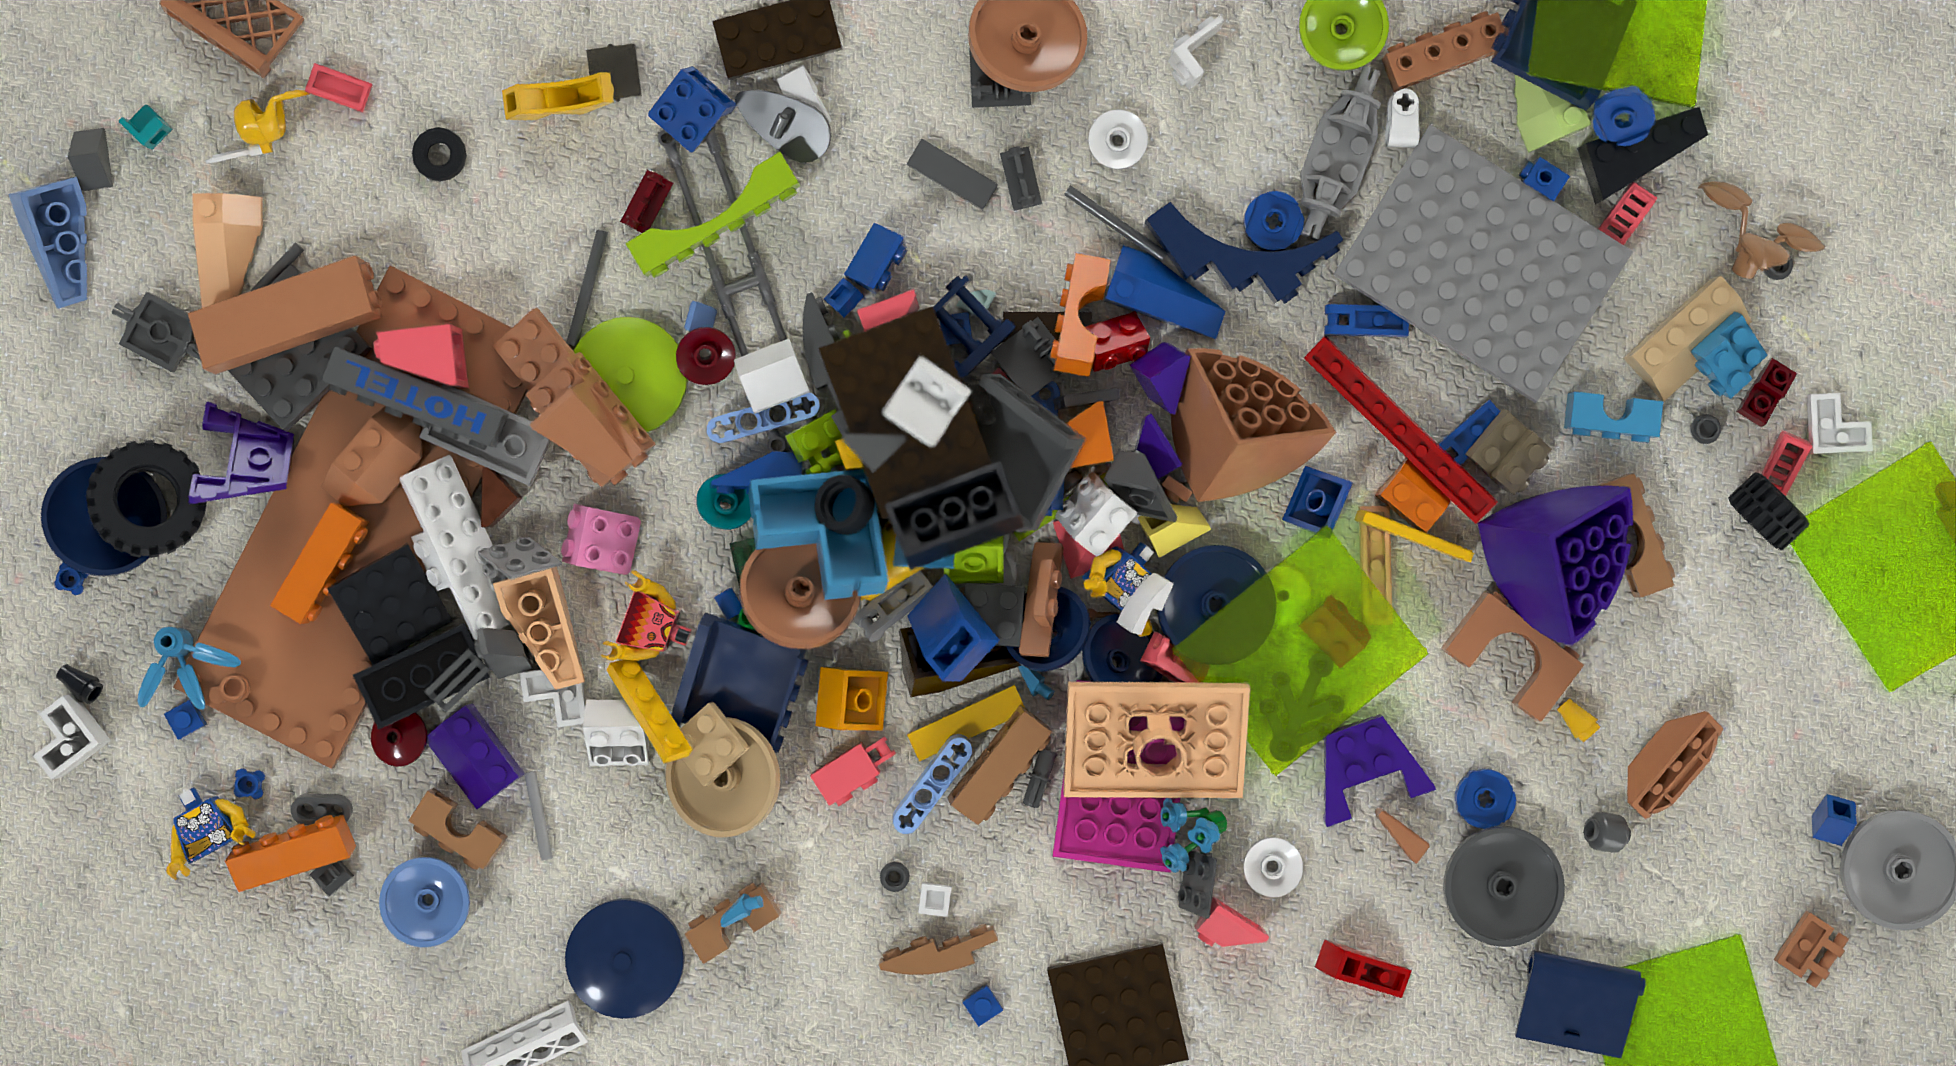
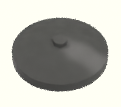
M1496 826L1472 834L1455 849L1445 869L1443 891L1451 916L1467 934L1488 945L1512 947L1536 939L1552 925L1563 903L1565 883L1561 865L1554 852L1545 842L1519 828Z

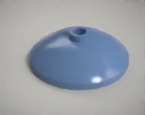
M418 857L400 864L387 876L380 891L379 908L385 926L397 939L411 946L432 947L448 941L462 928L469 913L470 896L465 880L452 865L437 858ZM426 894L433 896L434 901L432 904L425 902L424 897Z

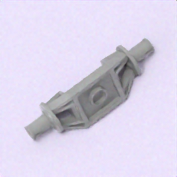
M1363 66L1355 90H1342L1341 98L1319 121L1300 173L1303 191L1301 204L1310 210L1304 229L1301 232V235L1306 238L1310 236L1314 227L1310 239L1319 241L1327 216L1340 217V209L1358 192L1378 138L1377 110L1380 109L1381 103L1372 97L1378 77L1381 74L1377 69L1372 71L1368 80L1372 67ZM1350 102L1344 115H1341L1347 103ZM1315 183H1317V192L1315 199H1313Z

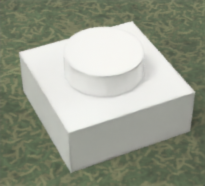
M922 882L918 913L948 917L952 886Z

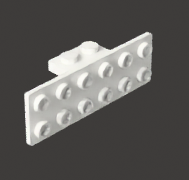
M451 455L444 456L401 476L400 482L423 529V532L411 538L414 542V551L422 559L427 570L426 575L429 582L435 587L436 591L448 587L451 588L475 640H478L477 629H501L511 624L501 613L493 583L508 577L500 575L491 578L490 576L486 577L483 573V566L486 565V560L478 554V551L488 549L493 545L485 528L481 527V519Z

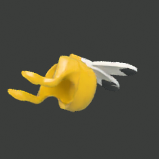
M293 90L275 95L270 98L265 112L261 111L253 99L241 101L234 108V123L240 138L250 145H248V148L213 155L211 159L205 160L206 164L249 154L252 157L273 152L272 142L282 138L286 131L283 101L310 95V93L304 90Z

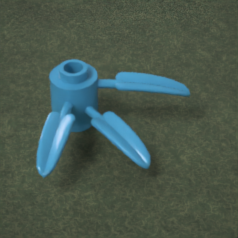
M164 627L154 637V647L162 657L158 664L152 663L146 672L138 693V705L145 707L151 700L166 672L163 666L168 657L178 658L181 668L177 669L180 682L190 701L200 710H204L206 706L204 695L193 666L186 664L184 656L191 651L195 659L225 667H237L241 665V660L226 651L203 643H197L193 646L192 635L186 629Z

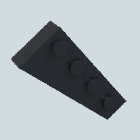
M1700 107L1656 120L1649 129L1650 133L1647 137L1636 144L1618 146L1616 142L1609 141L1608 139L1607 142L1597 139L1577 148L1595 205L1708 136Z

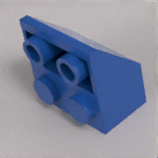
M873 223L845 271V277L875 295L879 289L885 291L892 279L891 268L894 264L899 266L908 251L906 250L904 237Z

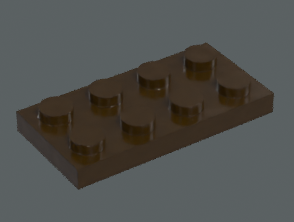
M788 0L712 21L728 80L843 50L830 0Z

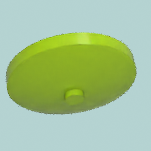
M619 317L604 321L588 331L573 351L575 354L581 352L647 433L656 430L669 421L683 402L688 379L683 376L677 366L676 350L678 343L667 331L653 322L636 317Z

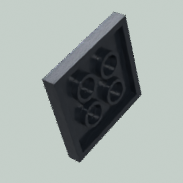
M408 543L327 587V590L373 665L453 621Z

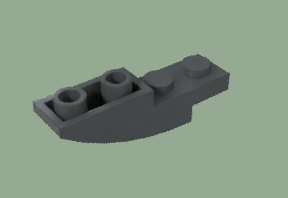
M811 292L806 295L803 311V343L807 364L816 389L819 390L828 386L838 409L841 410L818 348L836 342L840 338L834 325L828 326L823 315L828 313L822 298H815Z

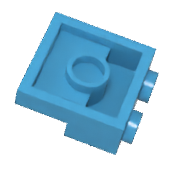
M1736 311L1691 350V353L1697 360L1695 363L1696 368L1710 380L1708 383L1709 388L1717 396L1721 397L1724 395L1730 399L1752 380L1749 372L1768 356L1742 314Z

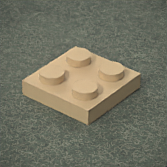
M709 702L680 729L693 749L688 757L681 759L703 787L709 786L750 748L714 702Z

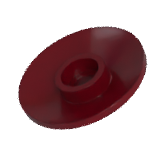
M700 327L688 332L680 340L676 350V362L680 372L689 381L699 385H712L725 379L731 373L735 364L734 359H736L735 348L731 339L724 332L712 327ZM709 349L711 354L708 357H702L700 351Z
M416 712L379 730L375 722L372 726L371 745L373 751L382 762L396 767L409 765L422 755L426 747V726ZM393 732H396L398 736L396 742H393L391 739Z

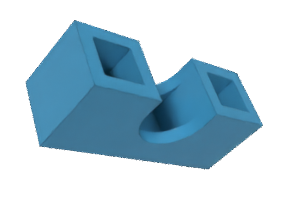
M1575 391L1567 394L1564 428L1573 429L1572 435L1590 436L1591 431L1601 432L1602 438L1620 440V435L1632 436L1631 441L1649 443L1650 438L1660 437L1664 401L1637 398L1627 399L1623 416L1618 420H1613L1604 412V395Z

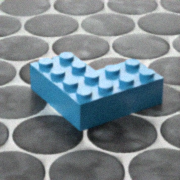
M864 469L750 480L748 497L751 518L753 519L756 550L816 544L825 600L852 597L853 591H857V596L885 593L888 575L875 498L873 515L868 524L858 533L850 535L838 534L827 529L824 524H820L815 515L814 502L816 494L822 484L833 476L840 474L852 476L865 483L871 490ZM852 488L843 490L834 501L833 517L836 521H844L855 508L856 493Z

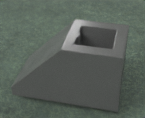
M490 628L477 629L479 640L475 642L479 659H484L485 666L492 670L498 679L533 669L528 647L525 643H522L516 631Z

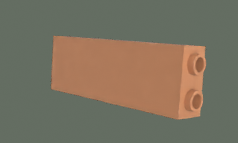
M354 255L188 313L203 369L216 375L381 318L379 308L382 307V300L378 291L374 290L371 280L374 279V273L371 265Z

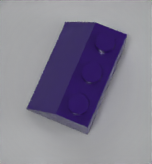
M473 703L463 706L427 735V744L476 810L524 775L523 770Z

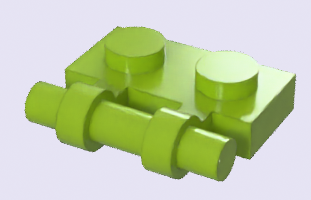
M836 409L824 413L785 436L798 463L809 460L812 467L806 470V475L828 473L837 465L843 466L835 442L842 439L843 436L831 417L837 412ZM828 447L831 456L825 459L820 452Z

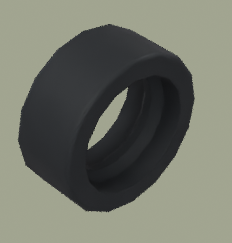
M842 474L833 476L825 481L818 490L814 502L815 515L819 523L824 524L831 531L844 535L858 533L871 519L875 506L874 495L869 486L852 476ZM852 488L856 493L855 508L844 521H836L833 517L834 501L843 490Z

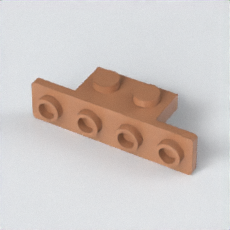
M1034 543L1019 653L1022 656H1049L1054 616L1058 612V588L1061 587L1062 583L1061 564L1064 547L1061 543Z

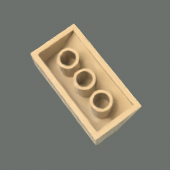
M1720 275L1705 283L1623 359L1659 399L1665 401L1699 371L1695 366L1697 360L1691 353L1693 348L1735 311L1742 314L1748 325L1752 321L1741 297Z

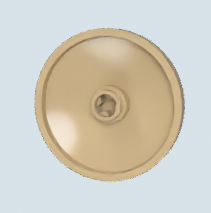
M730 717L726 718L750 748L709 786L703 787L682 759L667 762L666 787L675 810L689 826L703 834L714 837H732L748 832L758 826L773 809L780 788L779 764L768 740L752 725Z

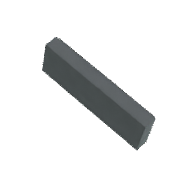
M924 139L920 140L907 162V166L982 211L998 186L994 181Z

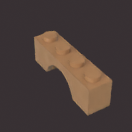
M1631 473L1594 485L1630 487L1633 504V525L1631 526L1636 533L1637 550L1633 560L1626 566L1624 573L1633 597L1642 598L1675 586L1672 580L1675 578L1674 569L1669 561L1666 562L1662 551L1665 550L1664 541L1659 533L1656 534L1652 524L1655 522L1654 513L1649 505L1646 506L1642 495L1645 494V489L1639 477L1636 478L1635 474Z

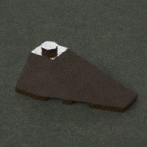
M912 627L900 628L899 630L902 669L910 697L939 693L1022 666L1011 656L1006 646H994L962 681H942L925 659Z

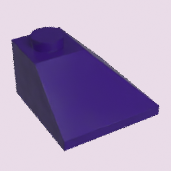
M1152 413L1144 417L1141 422L1135 450L1145 454L1159 479L1180 467L1182 463Z

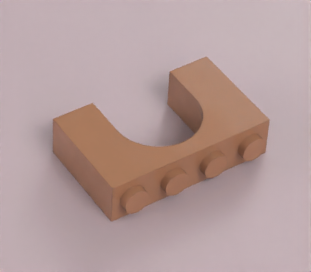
M1495 591L1493 594L1483 592L1441 649L1464 667L1470 668L1488 643L1496 636L1514 632L1524 637L1533 649L1535 666L1532 675L1512 700V703L1534 720L1542 722L1583 668L1584 664L1577 660L1580 655L1566 645L1564 648H1561L1554 640L1532 628L1522 617L1506 606L1508 604L1507 599Z

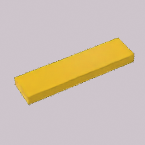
M1357 511L1354 519L1357 522L1460 561L1471 563L1474 555L1472 550L1370 511Z
M1014 684L912 731L907 736L920 762L937 754L950 736L962 734L970 739L1006 722L1019 705H1022L1024 708L1025 706Z

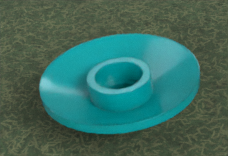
M718 474L707 479L699 488L696 498L698 512L706 523L715 528L723 530L739 528L751 519L748 494H746V489H734V494L716 493V488H710V483L712 480L725 475ZM728 503L731 507L729 509H723L721 508L720 504Z

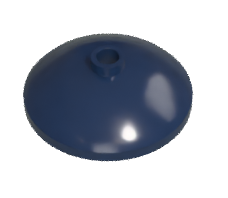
M1064 587L1058 588V612L1054 616L1052 633L1057 632V635L1051 639L1048 657L1022 656L1019 653V647L1006 646L1011 656L1019 664L1035 671H1051L1067 665L1083 650L1090 633V615L1084 602L1073 591ZM1025 593L1024 611H1025V604H1026V596H1027V593Z
M1120 614L1106 616L1090 628L1088 640L1082 650V658L1086 673L1091 682H1161L1163 675L1140 661L1153 636V630L1150 635L1140 637L1138 634L1130 632L1117 623ZM1112 659L1116 661L1117 667L1112 663Z

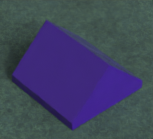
M1162 342L1129 366L1148 399L1167 412L1175 414L1191 356L1168 342Z

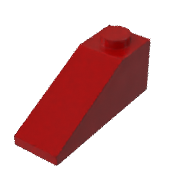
M1325 939L1314 966L1335 979L1402 998L1412 970Z

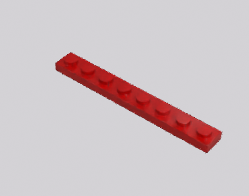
M1324 336L1304 357L1319 374L1475 524L1498 503L1487 490L1327 336Z

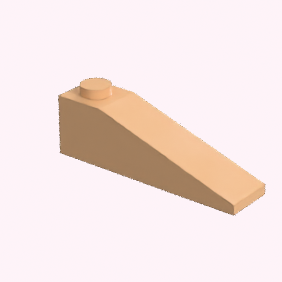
M193 193V229L202 308L241 295L245 284L244 278L249 263L252 262L253 250L263 228L262 197L227 193Z
M557 566L512 580L505 578L493 583L501 613L512 624L519 634L518 637L533 654L536 663L555 690L585 682Z

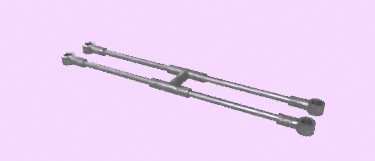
M715 124L705 137L710 154L714 155L732 205L737 198L720 153L722 149L715 132ZM662 130L658 135V141L665 148L671 168L676 172L695 226H699L702 223L681 167L683 163L676 147L677 141L673 138L670 143H663L662 138L668 133ZM746 224L740 228L749 253L747 257L754 275L725 284L720 267L716 265L710 246L705 248L702 245L710 267L708 268L724 316L729 320L741 357L747 355L748 352L735 318L736 313L730 295L758 286L763 302L768 306L780 342L787 339L774 304L775 299L759 253L755 251ZM807 397L802 398V410L806 414L811 413L812 402H809ZM817 416L806 420V422L809 423L810 421L816 419ZM777 428L766 431L769 439L768 449L771 452H784L786 442L780 437ZM775 440L782 442L783 446L779 451H774L772 448V443Z

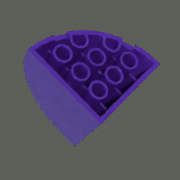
M1608 485L1583 486L1552 491L1511 504L1478 522L1483 551L1491 575L1509 605L1526 623L1546 637L1567 645H1573L1597 624L1595 618L1602 609L1607 610L1623 578L1631 544L1626 543L1628 525H1633V504L1630 487Z

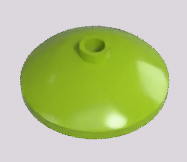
M1307 0L1302 8L1299 19L1300 39L1307 53L1322 66L1338 71L1358 69L1371 62L1384 47L1389 32L1388 13L1382 0ZM1336 26H1344L1346 33L1338 34Z

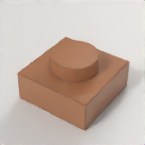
M1169 475L1161 483V486L1165 488L1166 496L1175 503H1178L1179 500L1187 502L1193 493Z

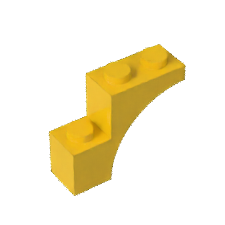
M599 72L566 81L515 84L502 90L505 119L539 120L551 114L583 115L614 102V87L611 83L610 72Z

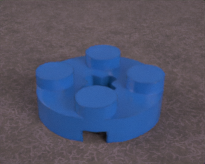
M1628 86L1610 91L1594 102L1593 128L1597 136L1605 142L1608 139L1609 141L1616 142L1618 146L1636 144L1647 137L1650 133L1649 129L1654 125V105L1650 98L1643 94L1636 86ZM1621 113L1630 114L1627 121H1623L1621 118L1616 119V117Z
M1280 191L1261 194L1252 200L1245 211L1243 220L1245 235L1256 247L1270 252L1285 250L1299 238L1304 226L1303 213H1301L1297 201L1289 194ZM1273 213L1279 215L1278 220L1282 224L1280 227L1275 226L1274 229H1270L1269 223L1265 220L1266 217H1272Z
M1479 769L1469 771L1460 780L1455 790L1456 811L1467 823L1477 828L1486 829L1498 826L1507 821L1515 809L1516 795L1512 785L1503 774L1495 770ZM1487 790L1489 791V796L1493 798L1492 803H1486L1484 807H1481L1480 800L1477 799L1478 795L1483 794Z

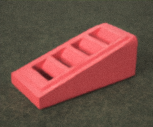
M1632 182L1625 188L1598 229L1624 245L1652 208L1657 197L1637 183ZM1633 195L1644 204L1642 206L1630 199V196ZM1624 204L1637 213L1635 217L1622 208ZM1616 215L1629 222L1628 227L1616 220ZM1612 225L1623 233L1622 236L1618 237L1608 230L1607 227Z
M1782 430L1772 449L1762 475L1767 479L1771 475L1784 481L1782 486L1771 483L1785 496L1812 448L1811 443ZM1789 443L1799 449L1796 453L1785 448V446ZM1781 454L1794 459L1793 463L1791 464L1779 459ZM1775 465L1789 470L1788 474L1785 475L1774 470Z

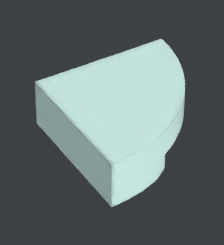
M990 290L971 292L987 310L996 296V292ZM962 300L956 305L976 316Z

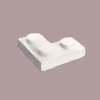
M1840 393L1807 395L1809 442L1812 445L1810 454L1873 451L1872 421L1842 423Z
M542 670L520 673L524 702L553 698L557 728L583 724L586 704L583 683L555 690Z

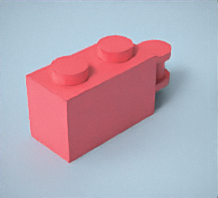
M885 736L868 747H865L861 741L810 775L829 806L835 802L840 806L853 798L851 792L861 786L865 790L878 782L876 776L881 772L878 765L896 754L886 744L887 738ZM874 748L881 756L876 761L869 754Z

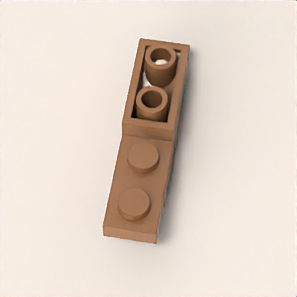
M982 924L969 930L971 935L961 939L956 935L942 941V947H938L934 937L927 939L926 936H922L911 941V947L901 951L899 947H895L882 954L884 958L879 959L878 965L884 971L909 975H927L952 971L974 964L975 957L972 951L998 941V935L993 925L987 927L986 924Z

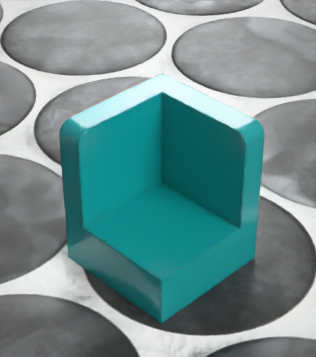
M144 105L130 120L121 117L118 121L143 146L151 150L173 130L149 105Z

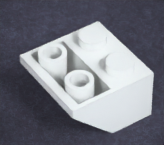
M624 699L586 700L583 732L589 765H649V738Z

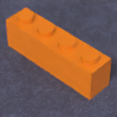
M330 503L270 606L299 624L315 621L322 611V606L320 605L325 595H330L327 587L338 582L335 580L340 570H345L353 558V555L350 553L356 544L359 545L368 533L366 526L369 521L340 503Z
M327 815L308 826L298 824L279 835L276 832L269 833L253 843L244 841V846L238 843L232 847V851L226 858L225 863L238 892L350 858L356 848V843L344 815L336 817Z

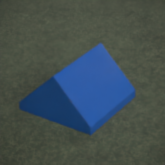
M1305 466L1282 520L1320 537L1330 538L1353 482Z

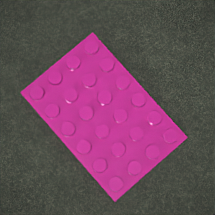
M1076 680V682H1091L1087 680ZM1134 716L1129 720V730L1144 731L1148 728L1146 716ZM1169 717L1173 731H1181L1184 728V717ZM1164 738L1153 739L1148 742L1140 753V759L1146 764H1168L1169 761L1177 756L1175 746L1164 745ZM1134 750L1129 751L1127 755V762L1130 764H1137ZM1063 774L1053 857L1171 873V870L1164 865L1160 851L1162 846L1168 848L1169 845L1174 844L1176 832H1172L1170 827H1164L1161 823L1160 813L1166 798L1064 797ZM1171 798L1173 803H1180L1181 798Z

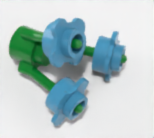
M1166 798L1160 813L1161 823L1164 827H1170L1172 832H1178L1180 827L1185 825L1187 817H1199L1196 820L1194 829L1188 831V838L1192 843L1186 847L1174 843L1169 845L1168 848L1166 846L1160 848L1164 865L1172 872L1177 873L1179 870L1185 871L1187 869L1186 864L1189 863L1188 853L1196 847L1200 846L1201 851L1204 853L1212 851V845L1220 839V834L1227 829V820L1219 810L1209 812L1204 807L1199 810L1187 811L1182 803H1173L1171 798Z

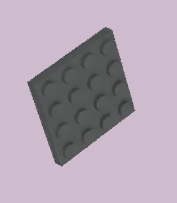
M290 264L271 284L302 273ZM352 327L228 371L281 429L288 432L330 391L328 389L330 384L321 379L334 346L362 357L372 348Z

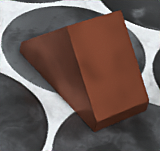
M482 467L481 527H494L523 498L498 472Z

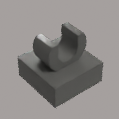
M342 861L316 868L309 874L328 897L354 876Z

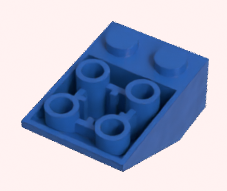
M947 574L943 575L907 615L925 659L942 681H962L1000 640Z

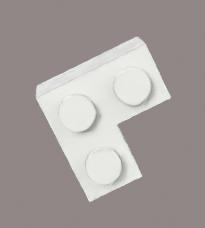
M72 694L64 695L39 713L57 738L33 757L49 778L53 780L67 775L111 740L82 702H79Z

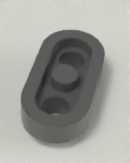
M305 793L298 796L291 805L293 819L297 823L304 825L314 824L316 820L327 815H332V817L344 815L347 822L353 813V806L350 800L339 794ZM304 804H310L313 811L306 810ZM334 805L341 806L343 812H337L334 809Z

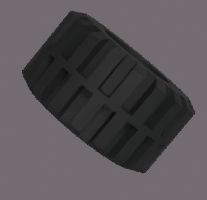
M1754 472L1728 497L1732 507L1776 549L1783 551L1810 526L1806 516L1760 473Z

